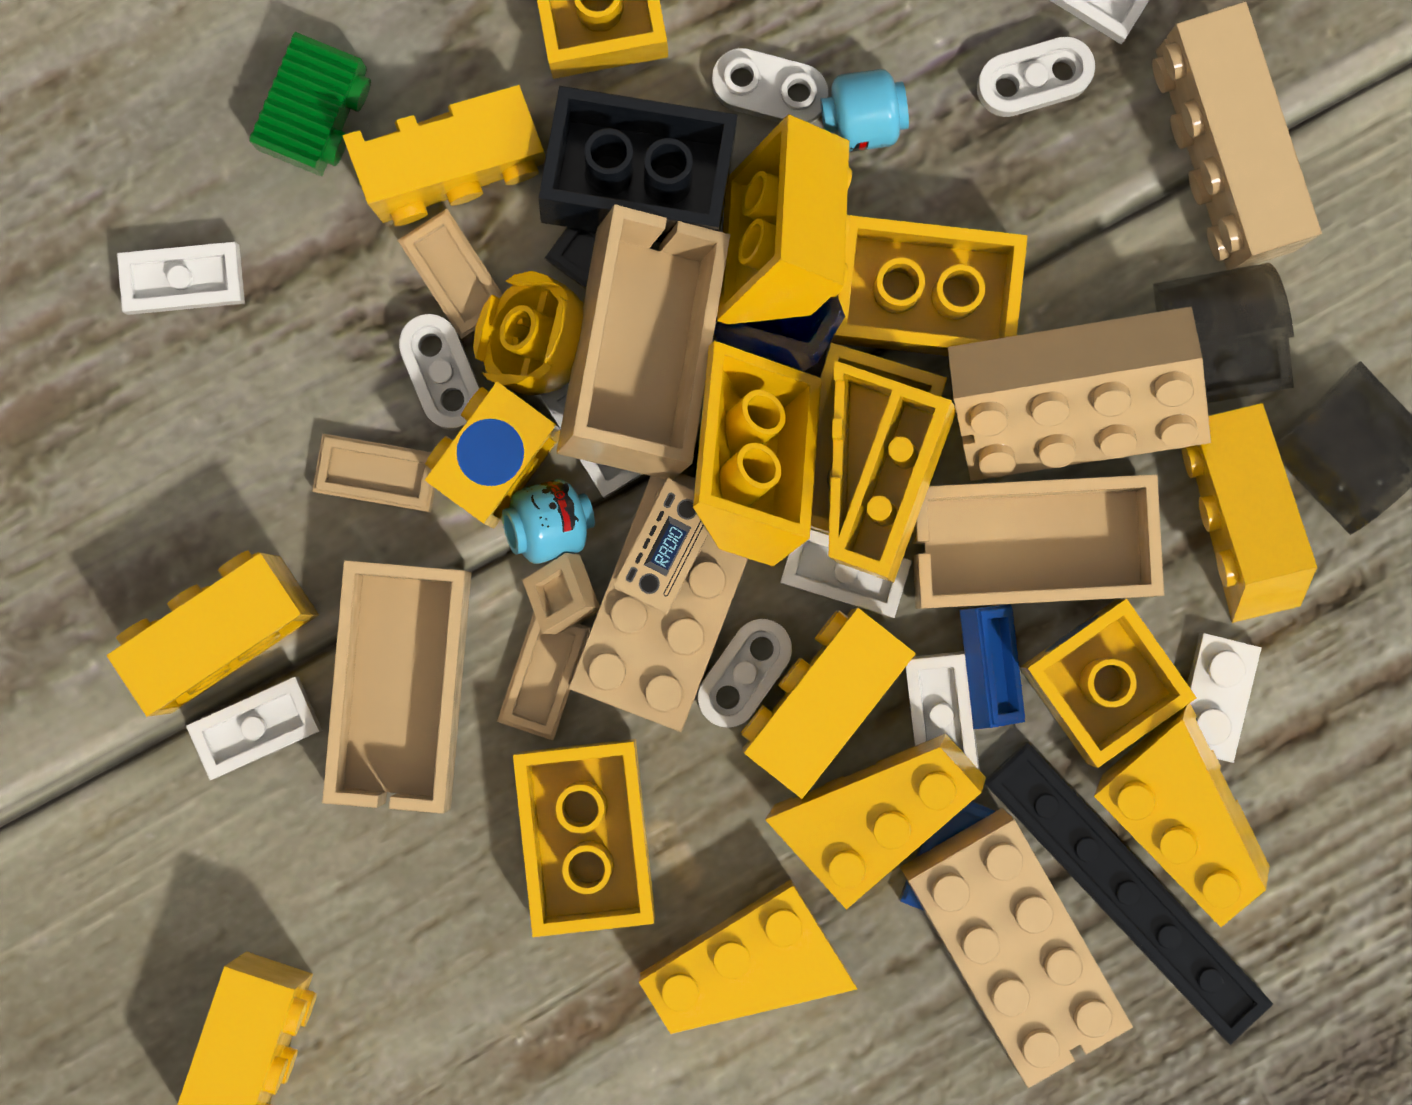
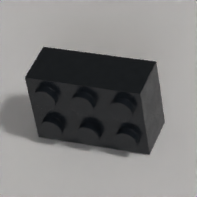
M559 86L539 193L541 223L597 232L598 226L615 204L667 218L665 230L656 242H662L678 221L720 232L738 114Z

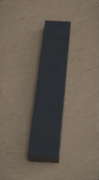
M1028 742L1023 743L986 778L984 784L1227 1043L1231 1045L1273 1005L1270 999Z

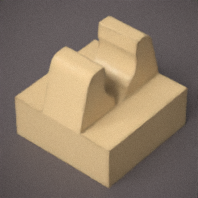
M565 553L522 580L542 634L556 635L572 625L583 622L599 611L600 604L597 601L589 575L579 554Z

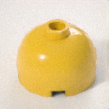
M535 271L514 274L505 281L512 284V286L500 298L492 294L482 308L475 326L473 343L475 359L484 362L487 373H483L487 380L493 383L499 382L507 389L527 395L557 391L567 385L570 380L571 369L580 339L583 302L565 284L547 275Z

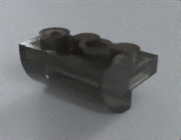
M1270 262L1153 284L1156 312L1192 306L1203 359L1207 403L1294 388L1289 338L1294 337L1292 317L1284 285L1276 268Z
M1361 361L1349 368L1315 405L1304 411L1276 440L1283 465L1350 535L1376 519L1412 487V414Z

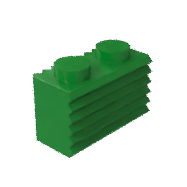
M294 32L291 43L287 46L286 54L282 59V64L278 68L277 76L273 79V85L268 92V97L264 101L263 109L259 113L254 130L250 134L249 142L264 154L321 177L327 164L337 166L346 148L342 135L348 133L343 132L342 129L350 109L356 112L361 110L371 86V79L365 77L367 67L362 59Z

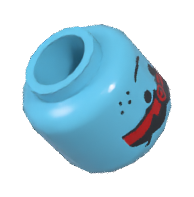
M885 69L838 75L832 83L831 97L821 98L820 100L824 130L836 133V135L849 140V152L890 147L897 142L900 130L909 128V113L903 81L894 82L893 77Z
M563 479L552 480L516 491L511 497L509 508L502 510V523L509 547L515 555L522 553L533 564L557 559L565 553L575 554L582 551L587 540V529L595 526L594 511L588 496L585 493L577 495L574 488Z

